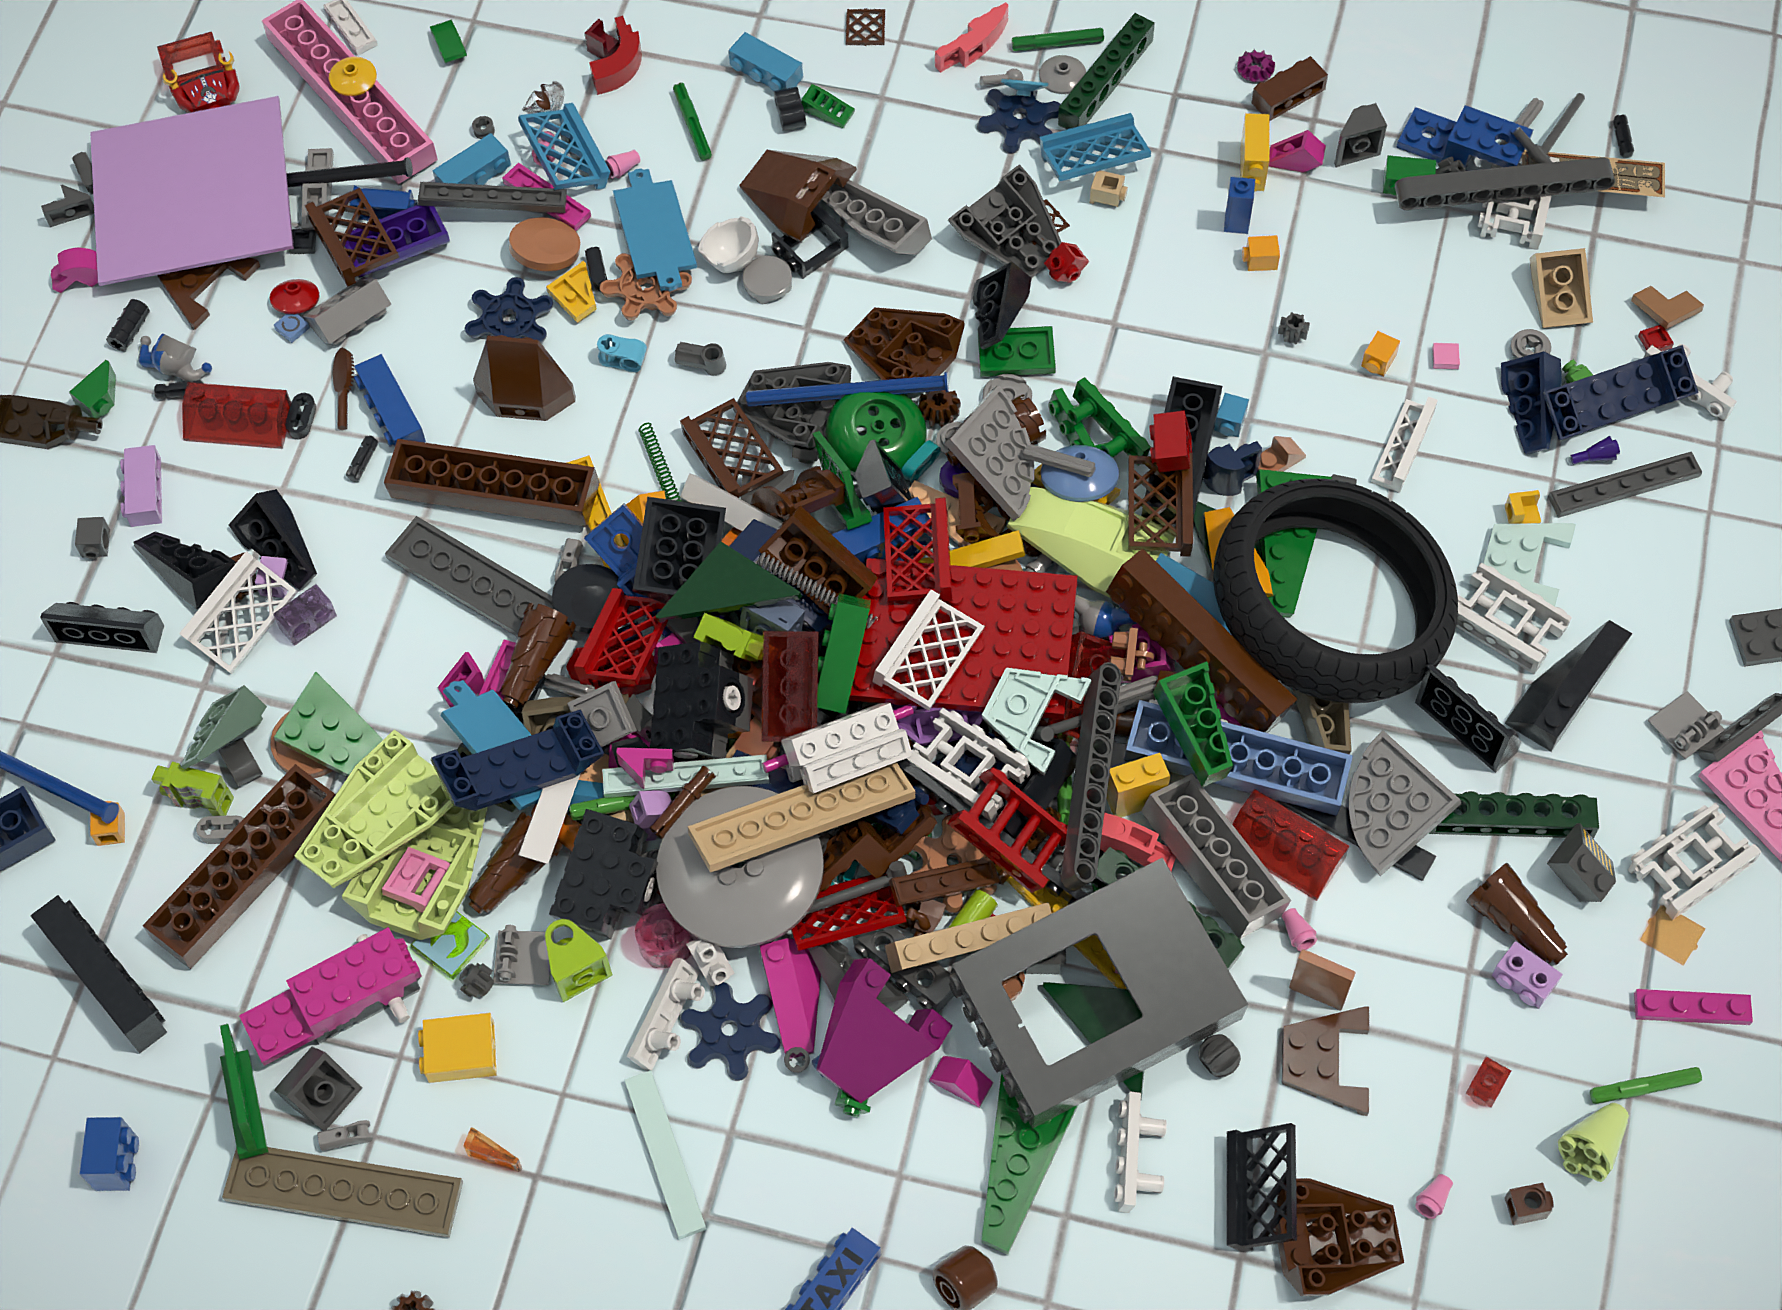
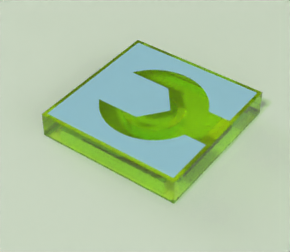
M456 911L444 934L424 940L415 939L411 947L454 980L490 940V937Z

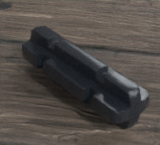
M1625 114L1616 115L1613 124L1614 128L1617 129L1615 133L1618 146L1620 147V155L1623 158L1633 156L1634 146L1631 143L1632 137L1627 116Z
M201 380L192 381L193 383L191 384L189 381L169 383L168 386L166 384H156L154 394L157 399H165L166 396L170 398L187 397L190 394L198 396L204 394L205 387Z
M373 436L364 437L361 443L363 447H359L351 462L352 467L349 466L346 472V477L351 481L360 480L363 474L362 470L366 469L373 455L372 450L375 451L378 445V440Z

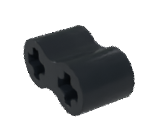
M798 87L774 91L775 104L782 130L805 127L806 117Z

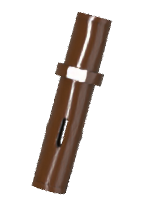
M702 766L691 781L681 787L682 791L655 823L649 827L653 833L657 832L655 835L660 839L664 838L668 830L692 802L702 797L701 793L715 779L716 775L713 772L708 773L710 769L706 766Z

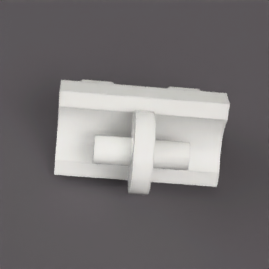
M700 939L686 944L710 987L723 983L735 974L720 946Z

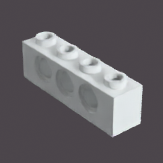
M891 703L874 705L781 741L789 765L802 766L896 731L899 727Z

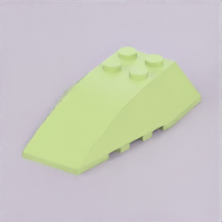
M453 805L430 828L353 877L342 894V899L369 923L383 928L389 927L390 930L403 935L424 940L444 934L468 892L488 807L473 811ZM408 847L445 860L451 864L423 913L417 911L413 906L384 896L382 893L383 886ZM429 869L415 894L421 896L436 872L435 870Z

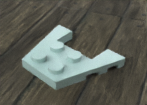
M1494 524L1483 564L1494 567L1503 576L1517 581L1526 590L1540 595L1546 602L1555 606L1560 589L1533 582L1543 542L1570 548L1576 524Z
M1006 668L982 713V718L1016 751L1023 754L1037 771L1045 775L1055 755V750L1031 740V737L1055 692L1081 704L1091 684V679L1081 677V679L1071 678L1068 675L1060 674L1055 676L1041 674V672Z

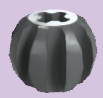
M1215 1034L1206 1038L1198 1051L1202 1064L1216 1077H1226L1232 1074L1238 1068L1241 1060L1237 1047L1223 1034Z

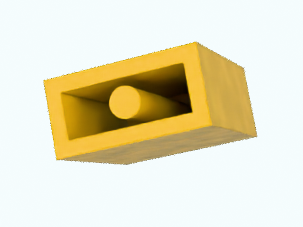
M1245 113L1240 147V178L1255 179L1254 192L1264 191L1269 167V114Z
M1161 753L1110 768L1106 800L1113 815L1122 818L1142 811L1150 794L1169 785L1170 774Z
M491 1013L423 1020V1030L418 1031L419 1046L423 1047L424 1057H419L420 1073L425 1074L429 1083L497 1076L495 1022Z

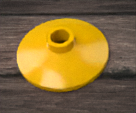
M362 57L344 58L337 62L329 73L331 87L334 91L344 96H357L367 92L373 87L377 79L374 65Z

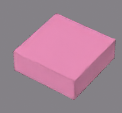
M1433 343V369H1459V343Z

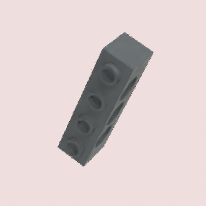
M893 926L853 936V948L856 953L862 958H871L896 980L895 983L899 989L907 994L909 992L912 993L923 1009H933L939 1013L954 997L949 986L951 982L949 975L951 974L937 962L891 973L886 951H879L876 947L880 944L887 945L907 939ZM927 978L932 981V984L921 986L918 982L921 979Z

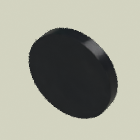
M583 564L572 567L565 571L555 582L552 592L553 609L568 617L566 621L568 626L574 621L576 624L575 631L590 634L612 588L621 589L617 585L619 577L613 570L602 565Z

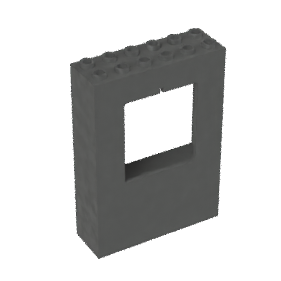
M1163 857L952 964L951 975H949L951 980L949 986L955 998L961 997L965 1006L962 1010L969 1023L974 1021L978 1029L976 1036L983 1048L988 1047L992 1055L989 1059L994 1070L997 1073L1001 1071L1005 1078L1003 1085L1010 1098L1015 1096L1019 1104L1017 1111L1024 1123L1029 1122L1032 1129L1242 1020L1249 1005ZM1096 935L1140 1010L1142 1018L1051 1065H1047L1026 1027L1019 1028L1018 1025L1022 1024L1023 1021L1006 993L1002 982L1078 942Z

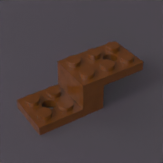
M920 804L916 808L920 815L902 834L887 827H883L879 831L865 817L841 825L838 833L835 836H831L827 842V847L823 854L824 871L819 892L825 891L836 876L847 871L855 859L875 878L886 874L892 862L898 861L902 856L909 854L922 837L928 836L934 830L938 822L929 805Z

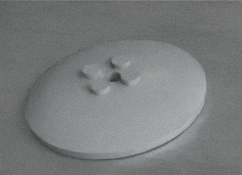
M750 786L728 787L713 791L693 801L662 839L656 868L660 894L672 917L682 928L698 939L729 948H745L765 944L793 929L814 904L822 884L824 871L823 851L818 834L747 859L746 864L741 868H734L730 865L711 873L688 834V826L772 797L777 795V793Z

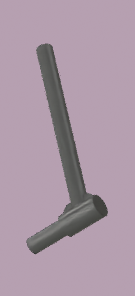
M1582 93L1576 94L1542 146L1534 144L1520 127L1512 132L1527 150L1526 153L1535 164L1552 162L1548 153L1585 100V96Z
M1152 692L1120 702L1118 703L1117 714L1137 708L1139 700L1149 702L1151 699L1155 700V696ZM1082 715L1048 726H1037L1031 740L1048 742L1056 734L1080 727Z
M902 861L892 862L885 876L816 899L807 914L890 886L889 880L891 878L907 875L904 863ZM914 904L905 905L903 909L905 911H908L910 908L913 909Z

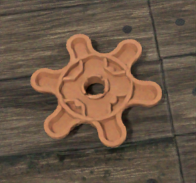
M624 253L618 255L615 259V264L622 271V275L615 280L603 281L600 284V291L607 298H623L625 304L621 311L627 320L637 319L640 312L645 308L649 310L658 309L664 316L670 317L677 310V303L670 297V294L677 290L688 289L692 283V277L689 273L680 272L682 287L674 291H660L656 276L636 278L631 256ZM646 283L652 285L649 288H644V290H642V287H640L641 285H644Z
M947 815L942 820L941 836L938 838L922 837L914 845L913 851L921 855L923 865L919 870L913 871L910 874L949 866L947 864V857L957 856L959 863L982 859L987 856L947 824L952 815ZM997 885L978 890L993 895L997 890ZM963 893L943 897V903L946 904L945 910L949 913L959 912L963 907Z

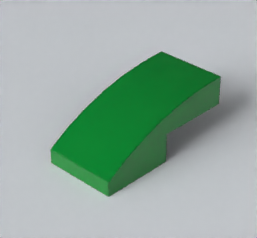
M452 19L429 26L439 53L445 63L467 56Z

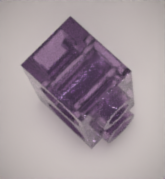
M315 584L273 613L279 629L295 646L337 617V614L330 599Z

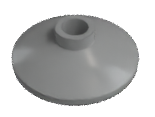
M1058 55L1047 59L1042 64L1039 78L1042 83H1049L1048 87H1045L1047 90L1056 94H1070L1086 74V69L1078 59L1072 56Z

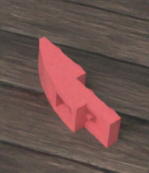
M1005 2L998 7L992 8L986 14L974 18L968 23V33L960 35L956 40L936 50L935 67L941 73L958 62L967 67L983 56L1004 31L1008 22L1009 5Z
M1104 813L1100 850L1106 852L1109 847L1115 851L1120 850L1128 858L1143 866H1147L1163 857L1170 871H1172L1176 859L1169 847L1157 841L1158 833L1130 820Z

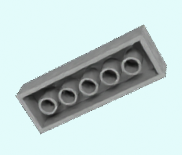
M1193 774L1150 794L1141 811L1239 939L1282 916L1292 900Z

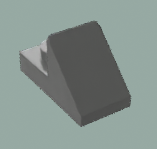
M61 185L64 199L41 206L50 227L94 214V204L90 195L65 185Z

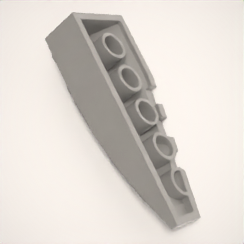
M851 180L844 187L833 183L822 197V200L859 235L894 253L917 255L932 240L927 218Z

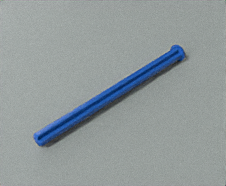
M944 372V375L757 390L746 393V402L748 406L831 400L840 399L847 394L885 391L891 394L946 390V393H949L948 373Z
M0 751L1 769L101 817L105 823H111L117 817L119 812L117 803L103 801Z

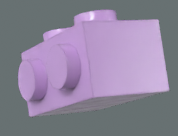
M1516 941L1497 964L1492 974L1500 986L1505 989H1511L1519 995L1524 1003L1530 1006L1534 1005L1538 1009L1557 986L1563 975Z

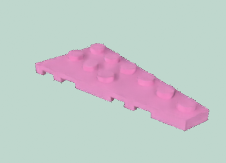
M1759 731L1719 762L1714 761L1702 770L1698 777L1782 862V772H1780L1774 761L1775 756L1771 748L1768 749L1763 740L1764 735L1762 731Z

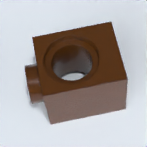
M1543 1182L1509 1189L1504 1197L1513 1225L1547 1219L1552 1212V1208H1554L1552 1194L1550 1191H1546ZM1524 1199H1533L1537 1203L1538 1208H1529L1525 1204Z

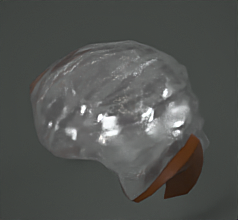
M552 81V84H541V91H533L522 108V111L528 114L560 110L565 96L562 84L557 81Z

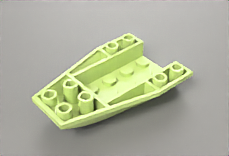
M1030 487L1029 494L1031 497L1026 509L1016 520L1013 521L1010 518L1007 528L1013 532L1019 530L1022 539L1070 574L1078 576L1077 579L1089 588L1110 598L1106 590L1120 567L1140 551L1128 550V510L1093 500L1086 502L1069 501L1053 495L1047 489ZM1134 513V515L1141 521H1144L1146 519L1145 517ZM1153 521L1146 525L1154 533H1157L1164 527ZM1142 529L1134 535V541L1146 542L1151 538ZM1167 530L1160 538L1165 543H1173L1175 536ZM1145 550L1155 561L1160 553L1167 556L1169 552Z
M393 730L354 767L295 854V858L332 888H335L362 873L430 828L453 806V803L434 766L417 754L411 741L396 730Z

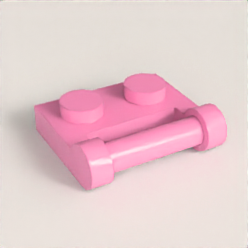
M408 847L383 886L382 893L384 896L413 906L417 911L423 913L451 864L445 860ZM429 869L435 870L436 872L421 896L415 894Z

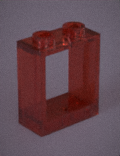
M212 31L157 46L166 79L169 81L174 80V76L171 73V69L175 71L173 63L213 53L216 65L178 75V86H181L180 81L219 68H223L224 71L226 70L225 66L218 59L219 53H224L220 39L215 40Z

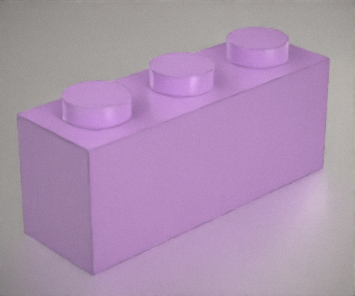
M155 445L124 449V459L120 460L121 471L124 474V481H121V492L125 496V502L121 503L122 516L127 518L131 527L162 523L161 457Z

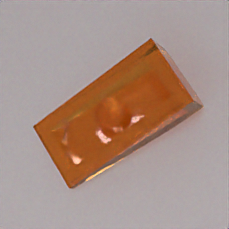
M470 1128L463 1145L469 1157L521 1172L522 1165L517 1157L475 1128Z

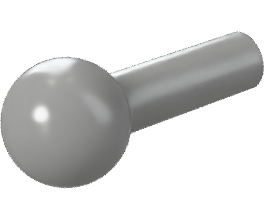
M1013 68L1008 70L1006 74L980 76L979 81L981 86L1003 84L1001 79L1023 81V74L1020 70Z

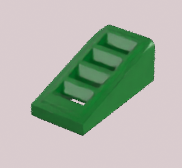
M811 84L801 100L804 112L842 128L845 127L855 112V108L814 84ZM839 111H843L842 115L839 118L837 114L839 113Z

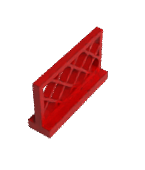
M946 497L935 498V503L884 508L888 601L922 599L927 596L930 590L940 594L943 602L953 601ZM931 512V518L924 525L915 519L920 513ZM901 515L906 519L897 527L890 522V516ZM910 523L919 528L912 537L903 531ZM924 532L932 537V541L925 547L916 541ZM897 535L906 540L899 549L891 544V541ZM911 545L920 550L913 559L904 554ZM925 555L934 560L927 569L918 564ZM899 557L908 563L900 572L892 566V563ZM912 567L922 573L914 582L905 576ZM928 577L935 583V589H922L918 585ZM900 579L909 585L904 591L893 592V586Z
M612 588L574 665L580 684L591 685L593 680L638 685L668 620L662 623L658 622L655 616L652 617L650 615V612L662 609L666 604L651 598L626 596L623 589ZM629 605L640 606V609L627 614ZM646 615L648 620L635 626L633 620ZM629 623L630 629L620 634L617 633L619 627ZM651 626L654 627L652 633L644 637L640 634L641 631ZM635 634L639 638L628 645H625L623 640ZM620 643L622 648L611 653L607 652L609 647ZM641 646L645 647L644 652L634 657L630 653ZM627 654L628 660L618 665L614 663L613 660ZM610 663L612 668L604 672L598 671L599 667ZM633 665L635 666L633 675L621 673V671Z
M873 875L831 885L825 891H820L816 899L876 878ZM887 886L807 914L791 929L797 950L800 951L907 921L902 906L896 907L891 887ZM870 907L878 908L875 913L867 911ZM887 911L897 913L891 916H883ZM843 914L851 915L848 921L840 918ZM860 918L868 920L865 923H856ZM817 921L825 923L821 928L813 926ZM833 925L841 927L839 930H830ZM806 933L814 934L812 937L801 940Z

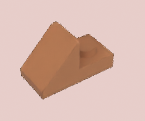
M1275 436L1273 437L1271 447L1261 453L1259 469L1284 472L1305 459L1306 454L1291 437Z

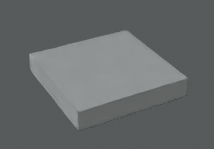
M616 681L610 682L567 703L571 712L581 709L601 747L637 731Z

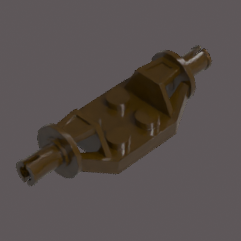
M0 395L1 443L50 449L68 439L75 440L80 431L95 434L101 433V430L98 429L103 427L102 419L82 416L79 405L70 406L58 401L17 395ZM58 424H64L63 430L56 431Z

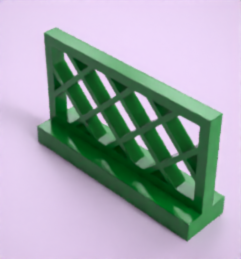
M820 431L812 433L822 471L829 469L845 484L844 503L836 507L832 504L830 505L848 530L872 522L870 511L855 492L850 469Z
M229 1024L220 1025L225 1052L224 1056H220L239 1159L268 1153L249 1051L247 1049L238 1052Z

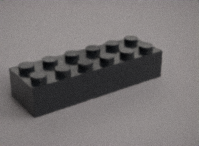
M1173 376L1164 413L1185 411L1192 438L1194 521L1223 386ZM1166 471L1162 473L1169 477L1175 471ZM1153 474L1148 479V482L1154 488L1163 482L1156 474ZM1168 485L1159 491L1168 500L1175 495V491ZM1147 489L1145 492V496L1150 493V491ZM1155 496L1146 502L1155 511L1163 505ZM1142 508L1141 516L1145 518L1150 516V514L1144 508ZM1166 508L1159 514L1168 523L1175 518V514L1169 508ZM1155 518L1152 520L1153 522L1160 524Z
M57 895L30 915L139 1054L168 1033L162 1025L166 1020L159 1010L147 998L139 985L131 978L126 969L114 957L106 944L98 937L70 900L64 903L60 896Z

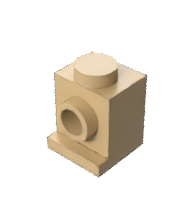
M1097 171L1090 190V203L1100 202L1118 207L1120 200L1125 201L1128 187L1124 186L1125 176L1106 171Z

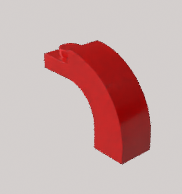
M624 16L614 18L620 42L616 52L609 57L589 62L597 95L622 87L634 77L640 67L642 50L639 32H633L631 24L626 25Z

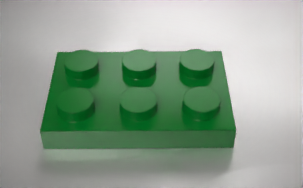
M1052 326L1009 328L1002 341L985 350L980 348L978 337L980 377L1002 374L1032 375L1056 373Z

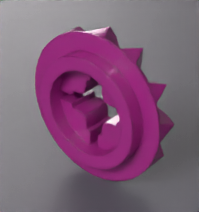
M1253 49L1252 52L1245 51L1243 56L1239 57L1237 70L1246 80L1261 82L1273 75L1275 62L1272 60V55H1266L1264 50L1256 52ZM1252 62H1255L1256 64L1261 63L1260 67H1258L1257 65L1252 66Z

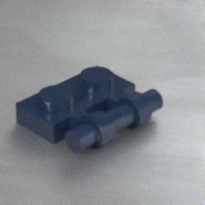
M913 786L915 799L868 815L867 818L902 834L920 815L916 808L920 804H927L929 795L925 794L921 788Z

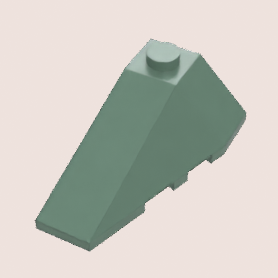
M245 685L214 701L201 719L199 726L202 729L194 734L193 739L196 742L188 748L181 767L184 770L249 728H256L263 720L261 715L267 706Z

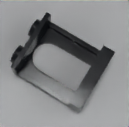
M819 204L810 213L815 226L805 239L819 230L832 244L808 261L804 262L791 249L800 242L786 235L779 237L775 232L771 234V248L777 257H782L787 262L793 273L797 272L803 279L849 248L848 233Z

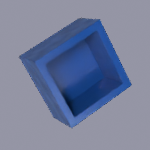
M92 1117L86 1119L80 1175L95 1191H130L131 1181L135 1180L136 1166L133 1163L134 1153H137L139 1150V1137L136 1136L122 1117Z

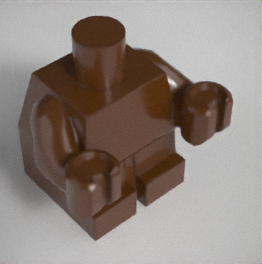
M933 899L914 903L913 909L910 908L906 912L907 922L898 924V927L903 929L909 927L910 933L914 934L913 937L931 933L941 921L946 904Z

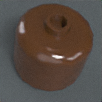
M962 1246L933 1269V1281L937 1291L943 1300L954 1310H972L992 1295L998 1287L997 1275L991 1260L973 1246Z

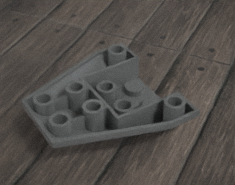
M1020 164L1004 175L996 187L970 207L964 206L947 220L964 240L1004 265L1013 262L1032 278L1046 268L1044 262L1050 257V253L1062 243L1036 182Z
M822 362L754 370L737 403L750 422L785 443L807 448L815 447L812 433L820 431L826 439L827 419L833 406L839 399L748 406L746 393L757 390L851 383L852 368L850 365Z

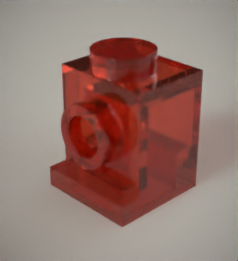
M1485 1057L1466 1094L1471 1096L1470 1098L1475 1103L1492 1108L1512 1070ZM1484 1080L1490 1082L1493 1085H1487L1484 1082Z

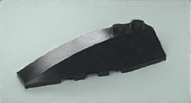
M1608 620L1531 684L1505 721V724L1552 752L1633 633Z

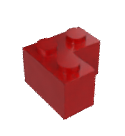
M1185 411L1153 414L1154 424L1149 425L1150 438L1153 440L1154 446L1150 448L1152 463H1157L1159 472L1190 469L1192 438Z

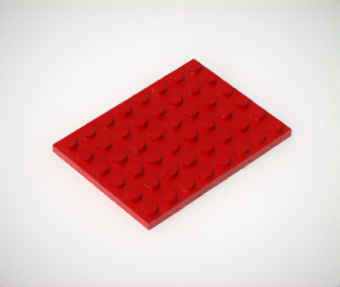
M867 558L866 567L878 578L862 599L871 600L869 615L873 614L872 620L876 616L877 619L870 628H865L849 700L896 705L910 704L911 706L922 707L887 685L883 684L881 687L872 681L875 670L925 598L888 601L886 560ZM895 561L892 563V566L900 572L908 563L906 561ZM918 562V564L925 569H927L932 564ZM951 565L953 601H945V603L985 627L931 708L983 712L1006 668L1041 672V674L1055 676L1057 674L1068 675L1078 576ZM912 567L905 576L914 582L922 573ZM928 577L918 585L922 589H935V583ZM900 579L893 586V592L904 591L909 585ZM939 609L935 615L937 623L951 622L949 614ZM967 625L958 627L961 638L972 636L975 632L974 629ZM953 628L939 630L942 641L956 639ZM935 631L922 634L924 644L938 642ZM958 644L944 647L947 658L959 656ZM940 648L926 650L928 661L942 659ZM921 651L909 653L910 665L924 662ZM944 665L930 667L933 678L945 677L946 670ZM926 668L912 670L915 682L928 680ZM907 671L896 673L892 678L900 684L910 683ZM930 685L916 687L918 695L926 700L930 699L933 694ZM1055 692L1042 717L1064 719L1066 697Z

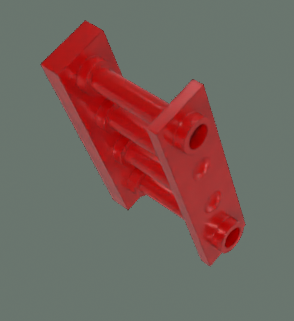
M992 767L980 774L979 778L987 785L969 811L962 810L952 815L947 824L1030 893L1043 889L1049 879L1042 874V868L1057 845H1065L1068 826L1053 818L1011 783L1005 773ZM997 792L1008 803L992 827L987 829L979 822L978 817L994 793ZM1017 809L1029 820L1012 846H1008L1000 839L999 835ZM1039 827L1050 837L1034 862L1030 864L1021 857L1020 852L1036 828Z

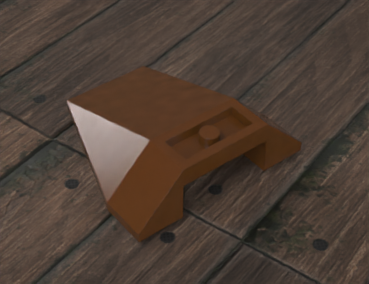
M767 149L740 183L739 187L782 234L802 243L815 226L810 213L833 183L844 187L857 168L835 157Z
M874 307L845 337L844 343L880 380L939 376L956 359L965 323L945 313Z
M504 335L487 336L474 373L473 382L477 395L497 417L547 421L576 401L573 383L539 340L529 337L511 338Z
M1296 1178L1297 1240L1278 1243L1283 1276L1300 1296H1328L1405 1263L1393 1205L1314 1179ZM1283 1188L1277 1195L1276 1204L1280 1207L1287 1199L1286 1191ZM1284 1218L1275 1227V1231L1278 1234L1287 1233V1221Z

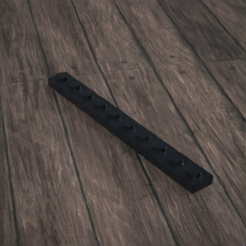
M907 758L897 762L910 784L924 790V793L936 802L935 806L944 814L948 815L950 813L954 815L962 810L969 811L971 809V806ZM982 814L978 817L979 822L987 829H990L994 824ZM1003 830L999 835L1000 839L1008 846H1012L1015 841L1014 838ZM1026 847L1020 852L1021 857L1030 864L1037 857ZM1047 863L1042 868V874L1049 879L1045 886L1046 890L1055 897L1061 896L1068 902L1067 905L1088 896L1082 889L1078 891L1066 889L1061 881V874Z

